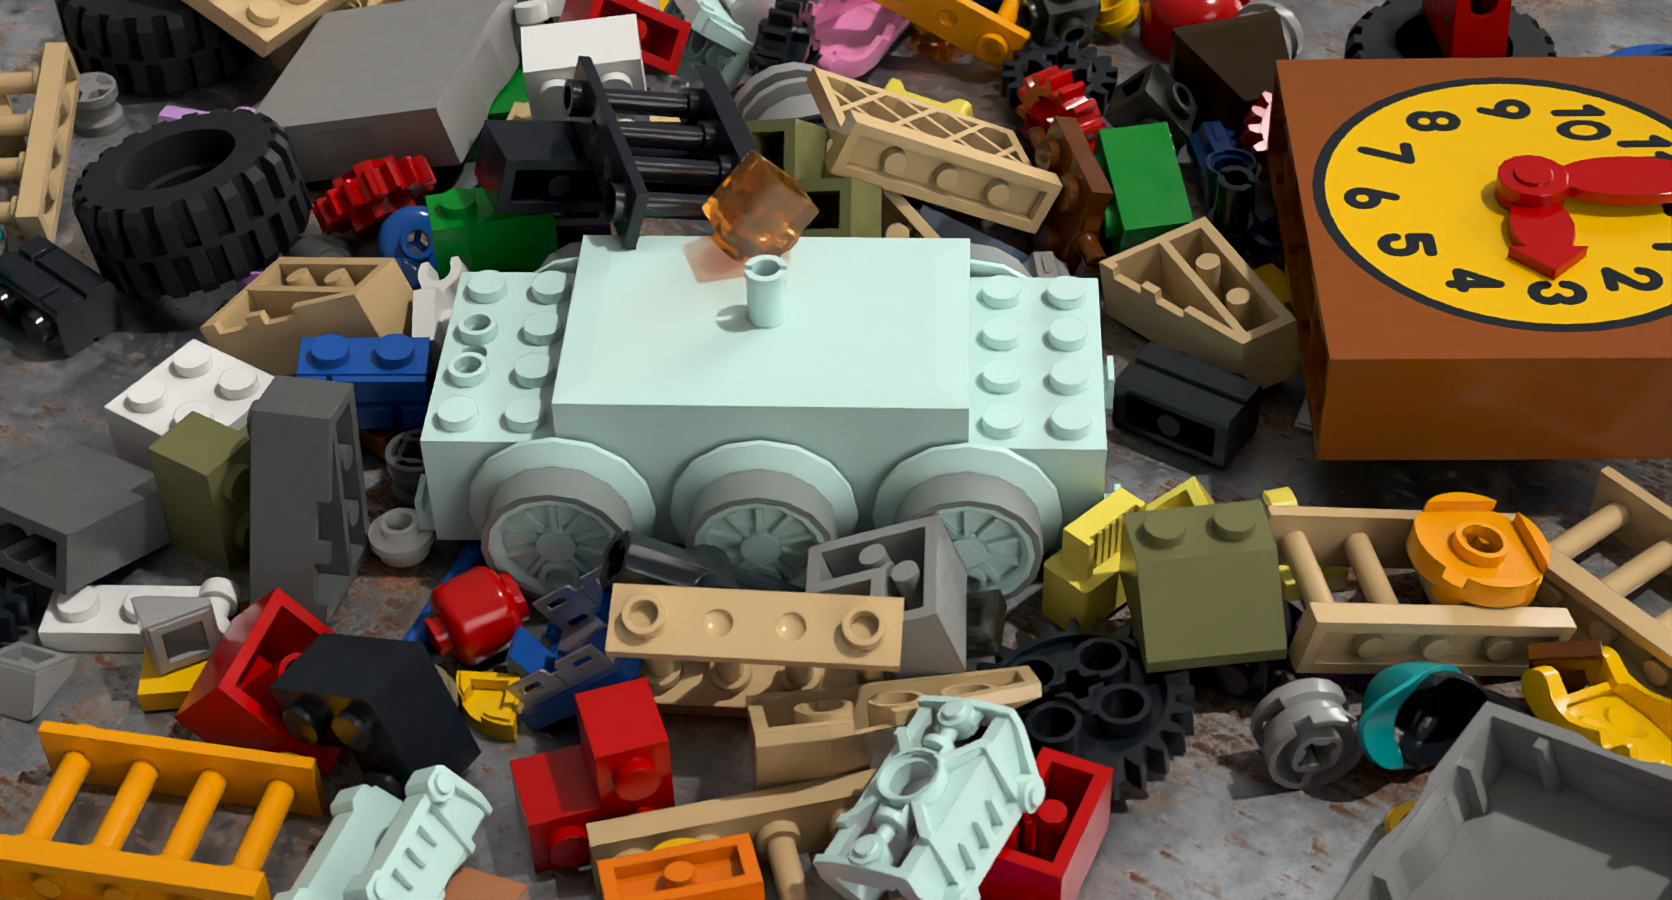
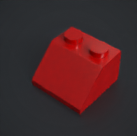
M276 587L233 618L174 716V719L206 743L276 753L291 752L300 756L316 758L321 778L330 773L342 748L299 742L286 729L282 721L283 712L268 687L322 632L336 633Z

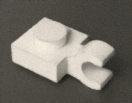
M458 256L451 257L450 272L442 280H439L438 273L429 262L421 263L418 270V281L421 289L413 291L412 337H430L432 364L436 373L461 272H469Z

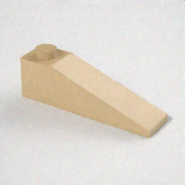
M1029 666L745 696L752 777L755 791L873 768L879 769L896 744L893 733L898 727L908 726L919 709L917 701L921 695L975 699L1016 709L1042 697L1041 682Z

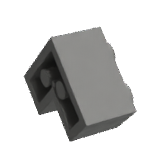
M939 513L808 547L805 593L904 598L900 672H892L895 680L966 671L967 569Z

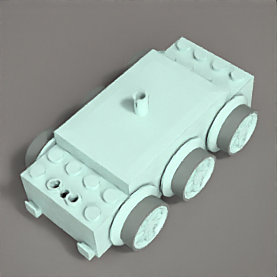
M583 235L582 242L569 243L551 253L541 267L534 272H499L495 270L461 272L420 438L426 474H421L414 501L419 530H435L437 540H481L480 549L488 567L497 574L507 571L518 585L521 593L535 599H540L564 585H571L574 589L581 588L583 585L580 583V577L603 565L604 551L614 534L621 535L626 530L666 543H683L686 546L685 549L701 544L715 545L726 552L732 565L806 589L809 546L939 513L967 569L966 609L995 606L1019 595L1037 577L1043 556L1050 549H1062L1063 528L1112 494L1104 493L1107 461L1105 409H1113L1114 360L1113 355H1107L1106 365H1103L1098 278H1077L1074 276H1059L1056 278L1032 277L1015 257L996 247L970 243V238L639 235L636 249H623L618 235ZM1114 484L1113 492L1119 489L1121 484ZM561 597L554 602L563 603L567 600L564 597Z

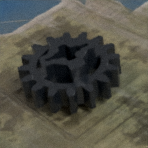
M776 0L775 9L770 8L768 18H763L758 24V34L753 49L749 54V69L753 70V76L770 66L789 62L815 65L820 54V40L815 39L816 28H813L816 16L812 15L813 3H809V0Z
M1051 39L1049 47L1043 48L1034 42L1029 43L1028 53L1014 50L1012 60H1004L1003 72L1001 73V97L1007 98L1008 109H1016V107L1023 104L1017 95V89L1024 87L1022 80L1027 76L1057 65L1060 72L1065 69L1071 70L1073 84L1081 80L1085 84L1084 96L1087 100L1095 99L1101 115H1105L1107 104L1110 103L1114 89L1117 86L1118 67L1111 66L1112 58L1109 55L1097 57L1098 48L1095 46L1088 47L1085 50L1078 49V41L1058 43L1056 39Z

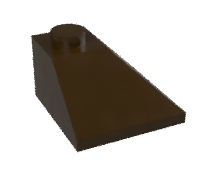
M1276 10L1172 28L1169 75L1176 82L1184 84L1190 90L1195 103L1199 106L1191 128L1193 133L1199 129L1203 122L1221 121L1227 130L1234 131L1240 146H1246L1240 143V137L1247 128L1243 121L1264 91L1272 94L1275 60H1289L1281 18Z

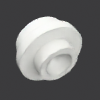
M395 508L380 515L372 522L368 531V538L371 549L385 564L403 568L416 565L427 557L430 552V546L435 538V531L419 530L416 509Z

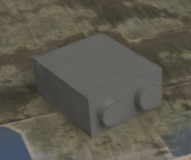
M77 442L0 476V567L67 595L172 542L154 473L83 443Z

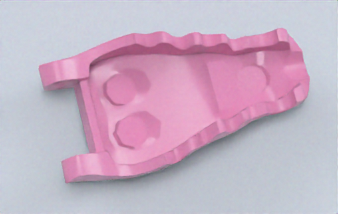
M821 0L817 5L813 3L812 15L816 16L813 28H816L815 39L820 40V54L815 66L850 79L861 77L877 65L895 40L912 22L872 0Z

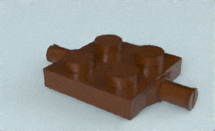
M1054 116L1048 132L1043 127H1033L1025 133L1027 137H1023L1024 143L1033 157L1032 166L1055 173L1063 185L1036 234L1029 232L1028 234L1033 242L1034 251H1053L1057 259L1067 263L1070 276L1075 275L1081 260L1085 271L1089 275H1099V262L1108 258L1099 242V230L1102 217L1114 193L1076 118Z

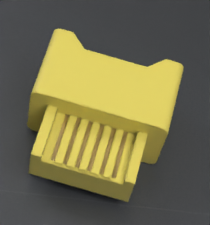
M1120 487L1063 528L1062 549L1044 562L1041 611L1044 616L1064 630L1067 628L1069 619L1076 617L1080 623L1081 630H1091L1099 617L1105 618L1127 601L1119 573L1123 513L1146 511L1147 503Z

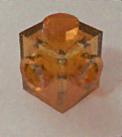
M753 149L749 151L702 206V210L716 230L711 236L712 240L724 253L737 262H742L746 256L752 258L758 255L769 254L781 257L783 253L789 251L797 243L801 232L820 212L796 179Z

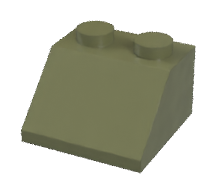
M1261 499L1123 513L1119 573L1146 673L1286 659L1288 648L1277 547Z

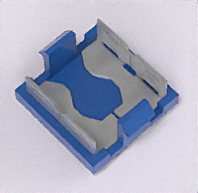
M602 566L580 577V583L583 585L581 588L574 589L571 585H564L532 603V606L549 619L545 637L553 643L551 651L521 626L515 628L505 661L508 674L515 671L523 678L506 686V690L524 704L519 720L534 732L562 718L569 719L577 714L574 694L635 680L640 673L641 658L606 656L605 645L612 594L603 591L600 581L597 580ZM561 597L567 600L552 609L548 606V604ZM529 685L535 687V689L527 693L522 690Z

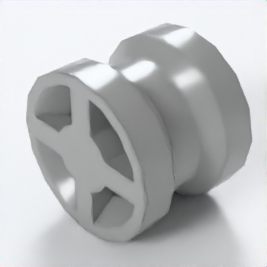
M102 72L80 74L81 84L73 127L74 133L82 137L94 138L112 134L120 129L125 122V115L120 103L115 101L118 96L116 80L113 76Z

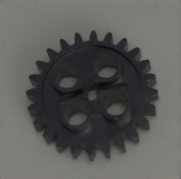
M1076 617L1069 619L1066 631L1056 632L1052 625L1048 622L1041 623L1042 637L1033 639L1026 633L1016 632L1017 648L1015 650L996 645L993 647L995 663H977V671L1029 666L1041 682L1042 697L1016 708L1015 711L1025 726L1035 761L1042 747H1046L1113 768L1111 799L1114 801L1120 798L1119 783L1128 781L1140 790L1146 789L1147 769L1155 773L1167 775L1170 772L1169 755L1184 757L1186 753L1185 737L1194 736V714H1196L1194 686L1190 685L1189 669L1146 673L1138 641H1135L1133 638V626L1131 623H1126L1115 633L1107 632L1105 618L1100 617L1093 624L1091 630H1081L1080 623ZM980 725L979 729L968 738L969 743L982 738L988 726Z

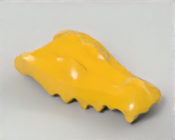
M1602 646L1603 664L1596 681L1591 684L1588 683V688L1570 694L1567 693L1559 673L1551 666L1535 667L1526 670L1522 674L1521 688L1525 700L1539 720L1579 733L1598 746L1632 759L1672 766V699L1653 693L1637 682L1628 673L1619 654L1611 647Z

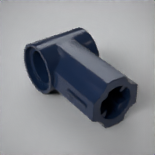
M1221 121L1203 122L1199 129L1187 138V154L1204 192L1203 208L1204 214L1207 216L1209 210L1215 205L1216 180L1220 170L1227 166L1238 165L1248 168L1256 177V158L1251 153L1242 150L1234 131L1227 130ZM1253 186V193H1252V200H1251V206H1250V207H1251L1252 210L1254 211V205H1255V187Z

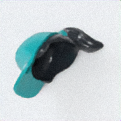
M1406 662L1382 670L1370 681L1362 698V716L1357 725V738L1367 758L1379 767L1391 770L1415 768L1423 770L1427 766L1438 765L1486 701L1531 717L1534 716L1515 700L1498 692L1484 689L1472 676L1461 673L1455 665L1435 662Z

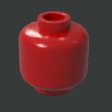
M479 565L436 586L432 590L429 597L432 616L422 620V623L432 646L439 656L442 657L451 652L458 661L465 666L472 667L509 649L515 628L519 626L523 628V622L530 618V612L518 585L507 571L497 574L488 566Z

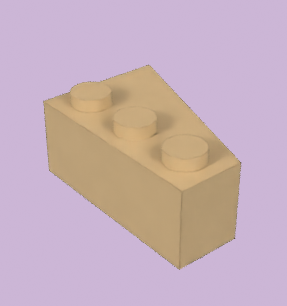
M1202 217L1099 262L1106 315L1155 344L1173 351L1184 352L1193 359L1229 373L1241 374L1248 380L1260 384L1262 390L1300 374L1297 319L1206 217Z
M279 257L199 329L211 347L272 376H289L297 372L302 337H319L331 333L339 334L343 337H383L395 333L411 337L413 289L395 258Z

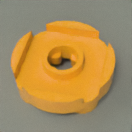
M1450 492L1434 496L1426 502L1423 511L1420 514L1417 513L1406 539V548L1415 568L1426 580L1431 582V594L1444 605L1468 606L1471 603L1496 608L1525 607L1532 603L1551 558L1546 538L1538 527L1521 513L1517 512L1514 521L1506 516L1494 512L1493 510L1497 503L1494 499L1474 493Z

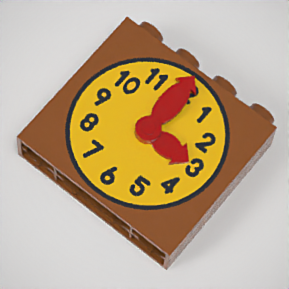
M1672 56L1275 60L1266 159L1292 314L1297 319L1298 350L1317 460L1672 459Z

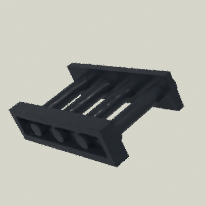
M578 56L574 78L567 79L564 84L562 94L563 112L565 116H570L603 197L605 218L608 222H613L623 249H636L644 218L727 222L728 227L734 229L736 236H775L784 201L718 66L694 65L689 88L684 87L681 93L604 88L591 57ZM615 113L678 117L680 122L686 126L623 122L617 120ZM629 147L694 151L695 155L701 158V160L632 156ZM644 182L710 186L711 190L717 192L718 196L648 192Z

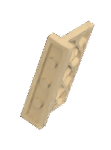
M816 67L812 68L806 80L833 141L824 159L829 173L845 178L852 177L882 186V189L1036 234L1063 187L1055 173L1032 166L1013 130Z

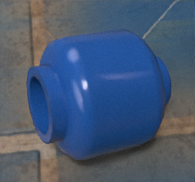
M423 205L405 206L392 212L381 223L375 238L377 257L407 258L413 260L419 266L421 263L429 262L437 272L427 207ZM415 231L414 241L406 243L407 236ZM422 234L426 237L428 246L421 242ZM416 246L423 253H414L409 249Z

